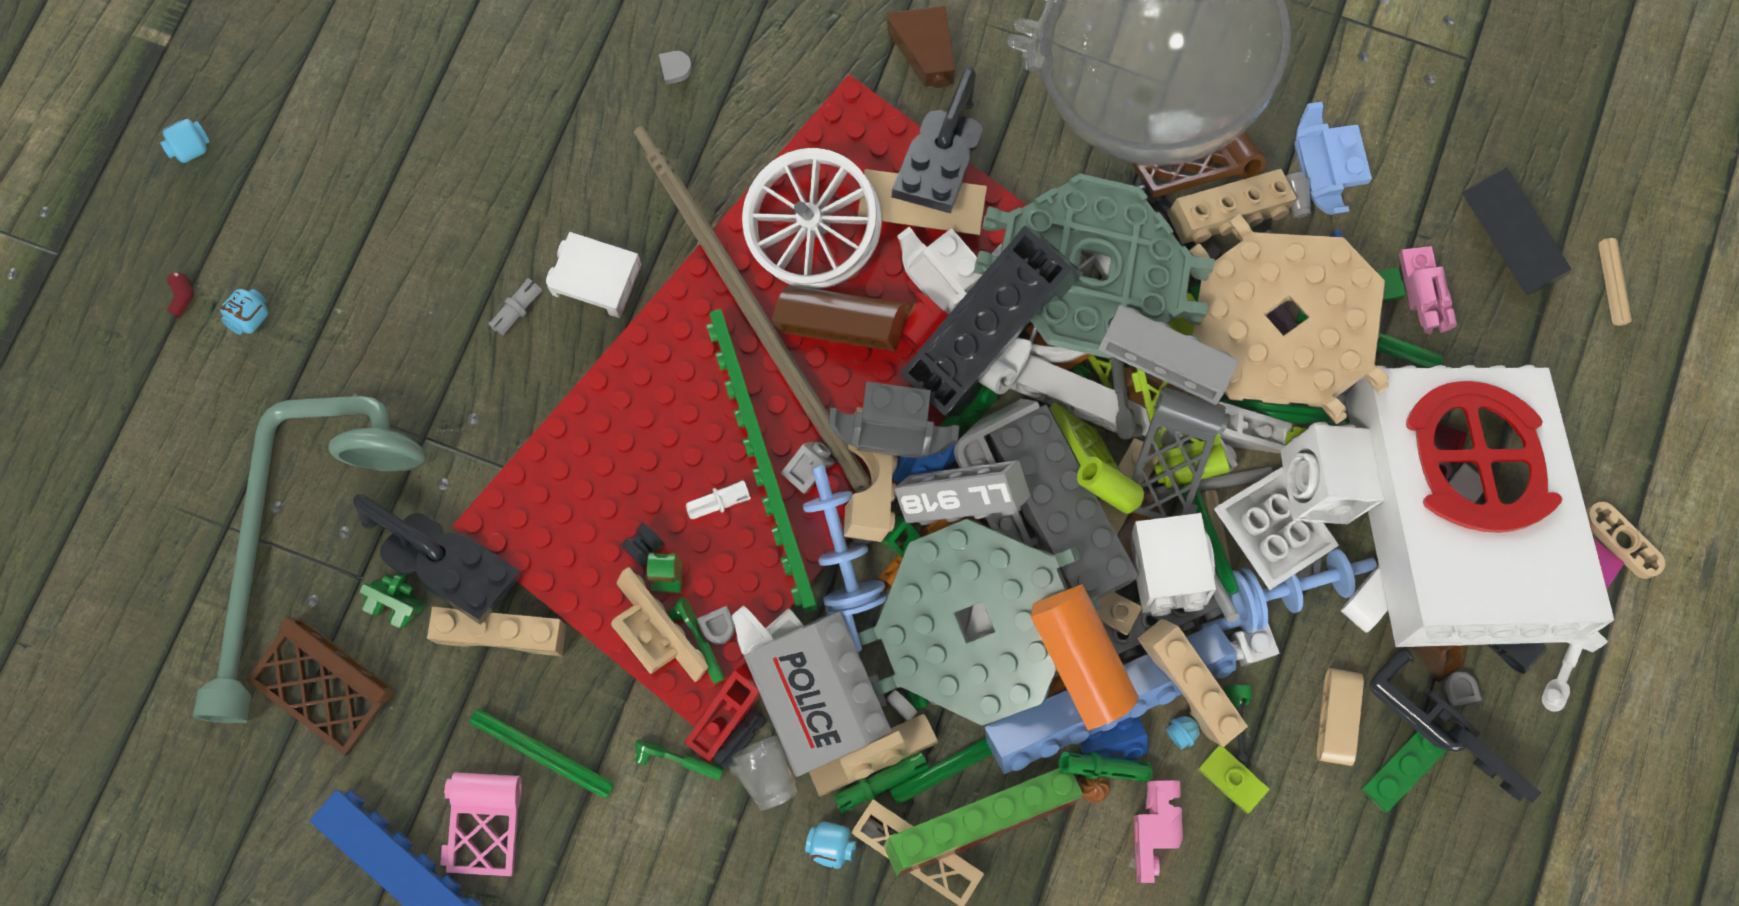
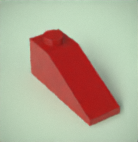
M747 662L734 670L684 742L708 763L761 699L760 692Z

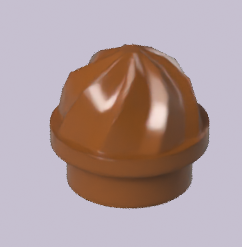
M1081 775L1078 780V785L1083 793L1081 797L1088 802H1100L1110 792L1108 777L1089 779Z

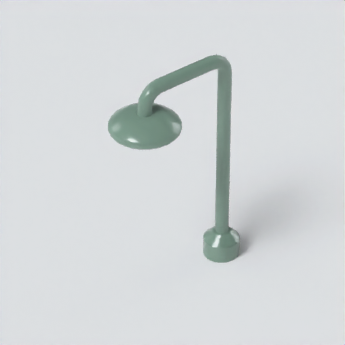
M366 396L286 400L278 402L267 409L260 418L255 433L217 678L212 679L197 690L193 718L220 723L248 722L252 695L237 680L274 437L280 423L289 418L367 415L371 420V428L352 429L330 440L328 450L332 457L348 465L376 471H408L420 467L425 462L426 454L421 446L409 437L390 430V415L384 404L377 399Z

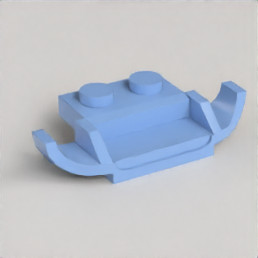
M1309 103L1298 125L1294 142L1300 170L1305 172L1306 178L1310 179V198L1320 210L1329 215L1348 213L1350 211L1349 206L1344 205L1341 196L1344 188L1369 184L1372 180L1359 126L1357 124L1329 129L1328 123L1323 124V103Z

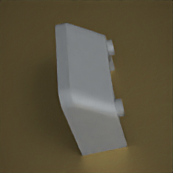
M1020 399L977 421L957 441L954 447V455L959 467L966 468L995 464V460L986 443L988 434L1040 408L1038 402ZM1021 510L1011 515H1002V512L992 513L983 518L986 526L991 529L1008 534L1030 546L1038 543Z

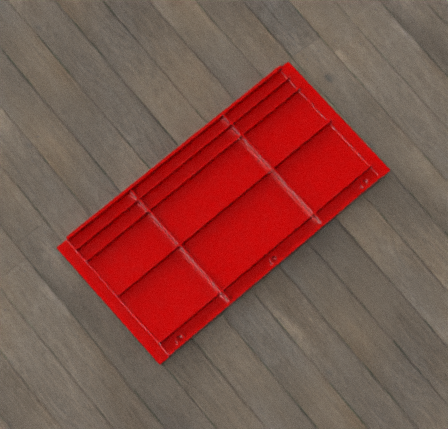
M848 74L775 159L795 150L819 148L830 150L846 157L863 174L865 169L899 173L911 142L920 135V126ZM969 163L963 183L987 186L980 235L955 233L978 258L979 251L992 254L1003 242L1005 232L1004 229L998 231L982 229L988 206L1010 213L1019 207L1023 208L1027 205ZM813 164L792 169L807 203H810ZM820 164L818 201L840 168L828 164ZM787 173L777 179L770 187L772 191L795 205L797 202H800ZM847 173L826 206L860 189L861 186L858 181ZM748 188L712 230L772 323V317L779 296L790 284L783 282L767 271L755 259L747 245L743 232L742 213L746 195L749 191ZM768 192L759 210V214L796 215L794 209ZM860 199L833 212L829 216L858 217ZM758 221L760 241L796 222ZM882 221L879 241L867 263L846 281L818 290L909 304L908 314L916 303L914 293L922 292L905 271L902 261V250L897 236L910 227L921 243L928 247L947 231ZM830 224L832 230L857 246L860 245L867 224ZM828 231L823 235L838 266L848 260L856 251V249ZM798 232L764 249L775 265H777ZM807 236L785 267V271L804 275ZM818 237L814 238L812 275L833 270ZM700 244L451 526L458 533L471 538L518 569L521 573L518 582L693 727L704 715L734 670L746 662L737 641L736 628L731 640L719 645L707 640L698 623L700 632L705 642L709 643L725 680L713 684L706 670L701 679L695 683L676 658L650 674L611 625L615 617L634 606L616 584L622 571L629 567L634 574L639 575L654 599H658L663 604L667 615L668 610L674 608L677 600L684 597L690 603L696 618H700L725 606L728 607L732 616L742 606H745L766 628L787 609L792 610L796 606L790 589L796 587L793 574L786 576L781 558L787 555L783 544L776 545L771 529L777 526L774 515L767 516L762 498L766 497L767 493L764 485L757 486L752 468L758 467L755 456L748 457L743 439L748 438L746 427L739 428L734 410L739 409L736 398H729L724 382L730 380L727 369L720 370L715 353L720 352L721 349L718 341H711L706 324L712 323L709 312L722 310L810 587L828 566L820 565L819 557L835 550L824 510L805 512L803 509L805 503L820 498L816 483L808 493L804 494L781 474L803 444L812 441L822 443L825 446L826 444ZM772 323L829 415L830 408H836L842 413L851 415L854 414L857 407L863 408L866 382L914 388L900 372L917 352L901 337L897 351L894 352L781 333ZM929 402L927 421L934 422L933 426L939 427L947 416H944ZM854 453L862 468L871 480V474L868 466L860 456ZM837 462L832 467L826 469L832 494L851 491L852 495L856 494ZM742 480L745 482L750 500L725 508L723 513L717 510L695 519L689 517L686 510L688 502L712 494V489L714 488L719 490ZM848 502L836 506L843 533L845 506ZM642 522L652 529L665 543L663 548L653 553H676L683 561L681 594L652 593L651 581H648L647 563L641 567L620 546L626 538H631L636 534V528ZM845 537L846 543L850 540V537ZM684 619L675 621L674 624H678L683 629L686 639L694 649H697L696 639Z

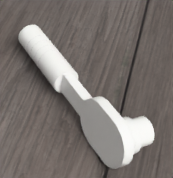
M1569 644L1558 678L1551 680L1547 684L1542 695V703L1546 709L1555 712L1565 707L1570 695V687L1567 681L1572 669L1576 666L1583 649L1582 647Z

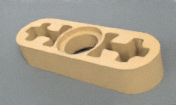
M1598 502L1586 509L1591 532L1621 559L1637 577L1649 579L1662 573L1665 568L1663 555L1611 504ZM1602 511L1606 516L1603 518V522L1598 523L1596 521L1597 513ZM1616 524L1618 527L1611 530L1608 534L1606 530L1612 528L1611 526ZM1619 532H1624L1631 538L1629 549L1622 548L1617 543L1616 537ZM1640 547L1641 551L1637 552L1638 555L1632 557L1630 553L1638 550ZM1649 557L1652 560L1650 563L1651 568L1645 569L1643 567L1644 559Z

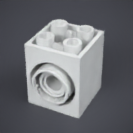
M1318 422L1310 425L1309 429L1300 436L1293 438L1292 442L1280 450L1293 521L1349 524L1384 501L1370 429L1356 428L1355 425L1330 426L1326 422Z
M1197 513L1136 521L1129 541L1134 568L1139 575L1136 580L1142 613L1151 612L1152 616H1164L1170 614L1171 609L1184 608V612L1202 610L1204 608L1203 605H1207L1216 590L1214 581V553L1211 540L1204 530L1202 514Z

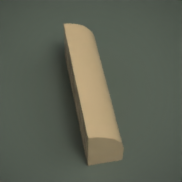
M865 169L864 175L871 182L879 198L883 222L946 231L952 228L955 232L980 235L987 186L962 183L950 214L891 198L892 188L898 173ZM865 196L860 198L858 217H868Z

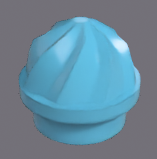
M1187 716L1173 718L1170 721L1171 725L1165 729L1169 737L1181 750L1187 745L1189 747L1193 746L1194 741L1200 735L1198 722Z

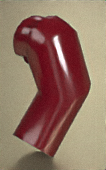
M176 272L170 274L167 278V283L171 287L174 299L166 311L181 318L194 297V291L189 278L184 273Z

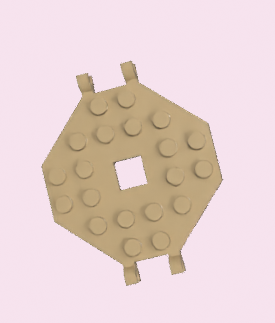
M1238 214L1229 222L1233 227L1231 229L1232 233L1241 242L1215 260L1213 271L1208 273L1207 280H1201L1198 302L1208 303L1207 314L1205 317H1202L1200 325L1194 324L1193 336L1199 339L1201 343L1213 349L1224 350L1231 357L1239 360L1225 391L1229 399H1258L1266 403L1289 404V402L1304 403L1312 407H1322L1337 425L1347 418V415L1344 412L1346 407L1335 397L1363 377L1366 378L1378 394L1389 387L1387 382L1389 376L1380 367L1375 366L1385 280L1344 237L1254 233L1245 219ZM1200 244L1189 250L1192 256L1210 258ZM1285 301H1293L1308 319L1283 336L1266 315Z

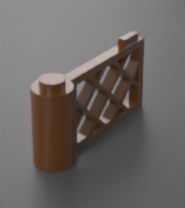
M1235 119L1223 121L1214 132L1153 149L1151 147L1133 151V154L1130 155V163L1153 198L1237 174L1244 179L1254 177L1262 173L1267 163L1265 156L1238 120ZM1208 144L1213 147L1211 152L1198 149V147ZM1175 153L1186 155L1183 160L1170 157V155ZM1192 157L1206 160L1204 164L1190 162ZM1153 161L1157 162L1156 167H1151L1142 163ZM1212 162L1224 164L1226 167L1215 168L1210 165ZM1165 164L1177 167L1178 169L1176 172H1171L1162 168ZM1185 169L1197 172L1198 174L1194 176L1183 175L1182 173ZM1157 177L1169 180L1170 182L1157 186L1154 180Z

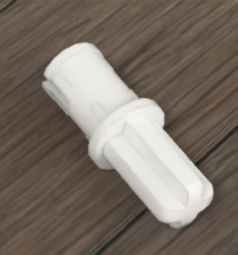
M742 480L726 488L712 489V494L688 502L686 510L691 519L717 510L723 513L725 508L750 500L749 492L745 482Z

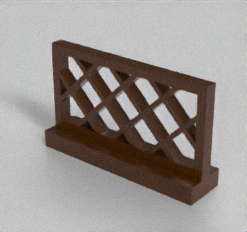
M285 617L278 627L281 629L280 633L246 681L342 755H349L385 702H390L397 691L300 617ZM286 639L295 644L296 658L282 660L281 646ZM303 651L307 653L309 656L304 657ZM316 660L320 665L321 677L307 679L304 661ZM297 662L299 681L285 683L283 664ZM275 666L278 684L268 686L259 677L267 667ZM328 670L332 672L333 675H328ZM329 679H341L344 682L346 696L331 698ZM322 681L324 699L310 702L307 683ZM300 684L302 703L293 705L287 700L286 687ZM352 688H353L355 691H357L358 693H357V694H353ZM363 696L373 705L365 716L356 717L353 698ZM346 699L349 718L334 721L332 702ZM325 703L327 722L317 724L312 720L310 706ZM357 720H362V721L359 723V725L357 726V722H356V721H357ZM349 722L351 736L344 744L336 738L335 724ZM323 726H328V731Z

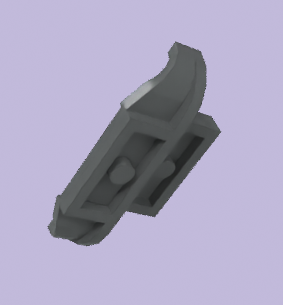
M866 382L862 412L856 411L855 415L842 413L836 408H830L829 427L839 438L857 448L858 451L921 459V457L935 455L954 445L958 441L959 433L958 425L938 427L933 426L934 422L927 421L931 390Z

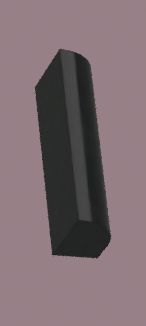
M1507 167L1462 192L1526 295L1535 293L1570 274V265Z

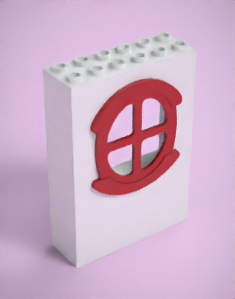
M1411 365L1401 368L1376 366L1380 367L1389 376L1387 380L1389 383L1388 388L1378 394L1365 377L1354 385L1345 396L1350 425H1355L1356 428L1370 429L1384 501L1369 510L1368 514L1396 647L1581 642L1614 621L1549 368H1535L1533 365H1525L1519 368H1506L1503 365H1496L1490 368H1476L1473 365L1461 368H1446L1443 365L1431 368H1416V366ZM1451 409H1462L1466 415L1473 449H1437L1434 445V434L1438 422ZM1478 409H1488L1505 419L1521 438L1524 448H1488L1485 443ZM1472 462L1476 464L1486 500L1485 505L1475 504L1454 490L1443 476L1439 463ZM1491 462H1525L1528 464V484L1524 493L1516 502L1512 504L1500 502Z

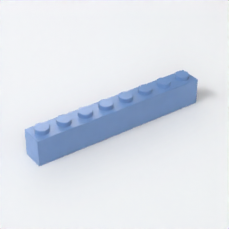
M1217 623L1186 637L1215 679L1225 678L1236 670L1237 651ZM1147 654L1123 665L1139 699L1136 705L1119 719L1088 731L1068 690L1046 699L1044 703L985 726L987 744L1004 774L1011 771H1019L1030 762L1042 757H1050L1057 753L1059 749L1070 744L1083 742L1091 734L1100 730H1110L1118 722L1129 717H1139L1146 710L1159 704H1168L1175 697L1181 695L1182 692Z

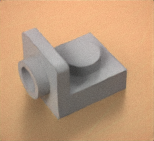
M812 441L800 447L781 474L805 494L816 483L812 468L824 465L826 470L832 467L836 461L830 456L831 451L825 445Z

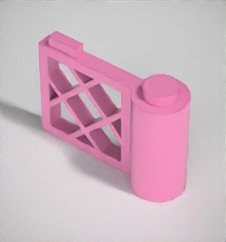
M455 772L452 778L447 779L445 783L444 793L445 798L450 799L451 813L448 845H442L440 865L446 866V873L513 876L518 808L522 796L521 776ZM459 813L472 814L480 825L470 834L466 835L458 826ZM480 814H487L490 816L484 820L480 816ZM496 815L509 816L508 831L499 838L487 823ZM482 828L495 841L483 853L470 840ZM459 835L462 841L457 844V838ZM508 836L507 846H506V845L504 844L503 840ZM464 844L477 856L469 866L455 865L456 851ZM497 845L506 854L505 868L493 867L485 858ZM481 861L485 867L475 865Z

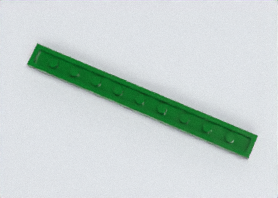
M722 310L709 312L712 323L706 324L711 341H718L721 349L720 352L715 353L720 370L727 369L730 380L724 382L729 398H736L739 409L734 410L739 428L746 427L748 438L743 439L748 457L755 456L758 467L752 468L757 486L764 485L767 496L762 498L767 516L774 515L777 526L771 528L776 545L783 544L787 555L781 558L786 576L793 574L796 587L790 588L796 607L803 605L805 613L817 610Z

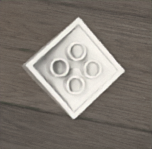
M1283 467L1214 508L1269 590L1339 546L1324 523L1293 521Z

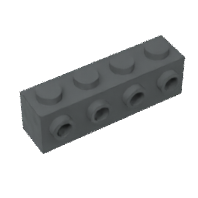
M1212 595L1207 605H1203L1204 608L1202 610L1194 612H1184V608L1171 609V613L1168 615L1152 616L1151 612L1142 613L1141 609L1127 635L1104 623L1102 624L1121 661H1124L1139 653L1137 648L1142 645L1137 638L1161 619L1179 626L1184 633L1196 626L1195 620L1205 616L1206 620L1209 621L1222 615L1223 612Z

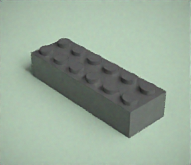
M1047 405L988 434L986 443L996 463L1020 461L1031 495L1021 506V511L1042 550L1056 555L1073 547L1077 548L1081 559L1059 567L1068 589L1083 584L1089 598L1096 596L1097 599H1100L1131 584L1139 576L1097 497L1078 483L1077 473L1080 466Z

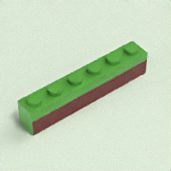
M1058 768L889 836L884 848L896 876H902L1074 805L1083 795L1074 774L1062 773V769Z

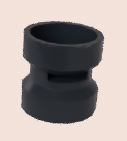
M642 522L636 528V534L631 538H626L620 546L643 567L648 562L649 553L659 551L665 546V543L652 529Z

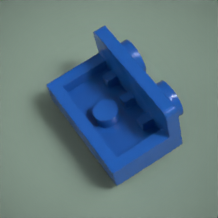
M1129 717L1118 722L1112 729L1107 731L1100 730L1089 735L1086 740L1079 743L1082 754L1095 752L1099 753L1100 756L1135 760L1148 753L1147 734L1139 717Z

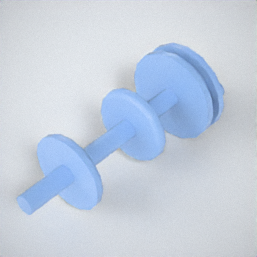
M819 465L813 467L812 471L820 498L805 503L803 509L805 512L824 510L835 550L823 554L819 557L818 561L822 566L839 563L846 587L826 595L823 601L825 606H829L826 609L827 615L840 611L855 648L859 652L862 650L852 614L866 611L884 603L887 600L888 594L886 591H883L886 588L884 581L857 582L851 560L866 554L868 548L865 544L847 546L836 506L850 501L852 492L845 491L832 494L825 466Z
M1334 548L1327 555V571L1299 579L1294 574L1271 590L1268 588L1262 589L1256 576L1250 569L1245 567L1238 571L1234 570L1232 572L1239 591L1229 596L1236 608L1239 618L1234 622H1228L1225 617L1203 623L1200 625V628L1203 630L1217 623L1222 631L1239 626L1248 634L1253 633L1256 629L1258 631L1263 630L1268 624L1266 601L1281 597L1288 610L1292 613H1297L1303 607L1302 591L1332 583L1335 590L1342 597L1349 598L1355 592L1354 576L1373 571L1377 563L1372 557L1350 564L1346 555L1340 549Z

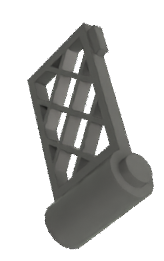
M1165 386L1161 388L1131 480L1138 484L1142 475L1144 482L1139 485L1142 488L1148 487L1154 502L1144 507H1139L1133 512L1153 519L1172 517L1165 514L1161 504L1178 496L1182 504L1179 516L1195 514L1198 505L1192 502L1213 442L1219 431H1225L1229 422L1230 415L1225 413L1226 407L1218 403L1214 405L1202 398ZM1158 426L1170 429L1175 439L1174 442L1158 449L1153 439ZM1176 431L1186 434V436L1179 439ZM1193 437L1205 440L1201 453L1189 459L1182 443ZM1152 444L1155 451L1148 454ZM1178 445L1185 461L1168 469L1161 453ZM1158 456L1165 471L1148 479L1143 470L1145 461ZM1198 461L1196 469H1194L1192 463ZM1188 466L1193 475L1191 483L1178 489L1171 473ZM1168 476L1175 491L1158 499L1151 483ZM1187 491V494H1186V497H1185V500H1184L1181 494ZM1157 506L1160 513L1150 509Z

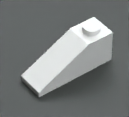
M1218 402V404L1226 407L1225 413L1230 415L1225 431H1219L1220 438L1225 445L1229 444L1231 447L1280 453V450L1285 447L1286 432H1292V423Z

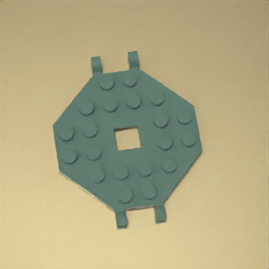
M1081 173L1071 178L1063 186L1049 190L1035 198L1034 202L1023 208L1019 207L1010 213L988 206L982 229L989 231L1005 230L1000 254L1024 226H1027L1039 232L1077 267H1079L1081 250L1111 257L1107 280L1101 281L1081 275L1063 297L1053 294L1031 320L1048 345L1109 359L1112 356L1098 349L1119 305L1125 308L1136 309L1143 316L1155 322L1159 321L1169 324L1181 316L1189 323L1200 325L1202 317H1205L1207 314L1208 303L1186 300L1189 275L1191 273L1194 278L1206 281L1208 273L1213 271L1215 259L1192 256L1185 246L1182 247L1172 235L1174 231L1160 212L1156 213L1147 202L1148 197L1141 187ZM979 251L973 273L983 275L998 256Z
M972 518L965 519L909 542L877 626L858 633L861 646L880 638L882 639L895 672L894 675L873 683L877 696L902 687L981 726L1044 703L1057 669L1031 619L1032 607L1034 602L1068 590L1059 567L1081 559L1077 548L1073 547L1053 555L1027 545L1023 541L1001 531H996L982 525L981 522ZM1097 597L1090 598L1095 610L1101 609ZM983 602L995 632L970 642L965 637L957 617V612Z

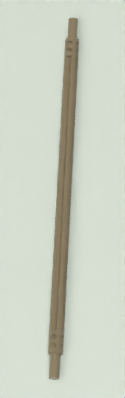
M644 126L637 127L633 133L647 153V161L826 446L831 451V454L856 493L869 489L871 487L870 478L854 453L848 450V444L839 438L829 427L830 415L663 150L656 147Z

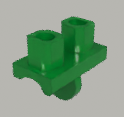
M399 572L395 577L385 574L382 582L376 579L371 584L363 583L360 589V593L365 595L362 606L363 611L378 616L382 614L385 605L393 608L388 622L401 629L410 624L415 614L423 612L426 603L411 596L415 587L407 584L408 574H400Z

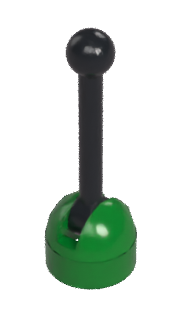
M1225 686L1226 696L1243 719V708L1251 701L1252 686ZM1243 730L1237 735L1238 752L1235 755V758L1242 764L1248 761V754L1245 752Z

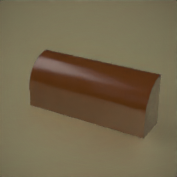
M789 285L779 296L772 317V323L781 333L896 352L909 304Z

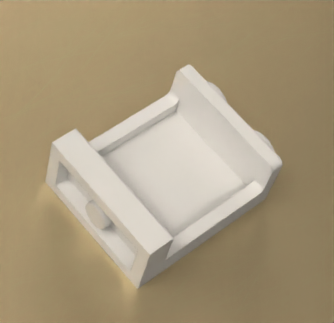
M569 232L566 241L563 240L559 245L557 253L559 259L555 268L552 267L547 275L546 284L552 296L566 295L605 308L609 315L621 318L642 265L638 254Z

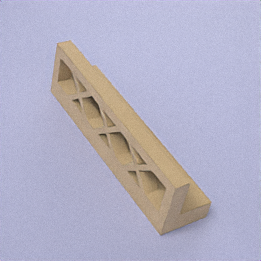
M872 799L851 834L888 858L885 848L877 843L883 840L887 841L889 836H892L889 835L888 827L899 833L914 826ZM870 815L883 823L885 836L871 839L861 832ZM956 854L938 860L941 874L926 876L920 871V868L909 872L958 906H965L984 875L983 872ZM944 865L953 871L945 873ZM959 874L970 881L961 898L949 891L946 876ZM942 877L944 887L932 879Z

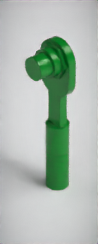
M684 597L678 599L674 608L668 610V616L673 622L684 619L686 625L691 629L698 644L696 648L705 657L706 664L708 665L707 671L713 684L725 680L709 643L705 642L700 632L698 620L690 603Z
M638 739L634 745L636 747L634 761L642 765L647 764L651 755L665 757L681 763V767L718 781L724 768L687 754L684 757L670 752L664 747L646 740Z

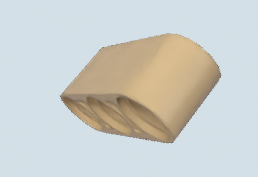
M1328 668L1326 671L1317 741V759L1319 761L1352 766L1355 762L1364 685L1362 673Z

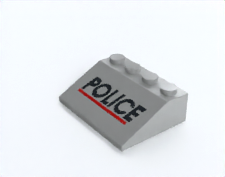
M840 611L818 618L744 654V658L796 777L867 746L892 732Z

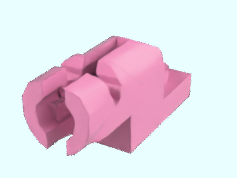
M1432 246L1401 250L1399 259L1410 311L1417 310L1424 332L1431 334L1433 332L1432 329L1438 326L1440 333L1455 328L1457 322L1454 309L1451 307L1452 300L1444 268L1442 266L1436 267Z
M1180 781L1147 782L1148 791L1145 810H1149V814L1133 816L1136 883H1155L1154 876H1159V858L1157 855L1153 856V849H1177L1181 845L1183 840L1182 808L1169 804L1170 800L1181 797Z

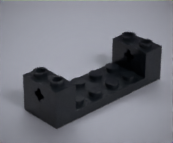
M1024 226L900 374L914 388L931 390L929 402L944 416H960L979 395L974 386L1053 294L1063 297L1084 272L1039 232Z

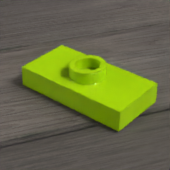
M1220 745L1197 768L1246 814H1249L1270 790Z

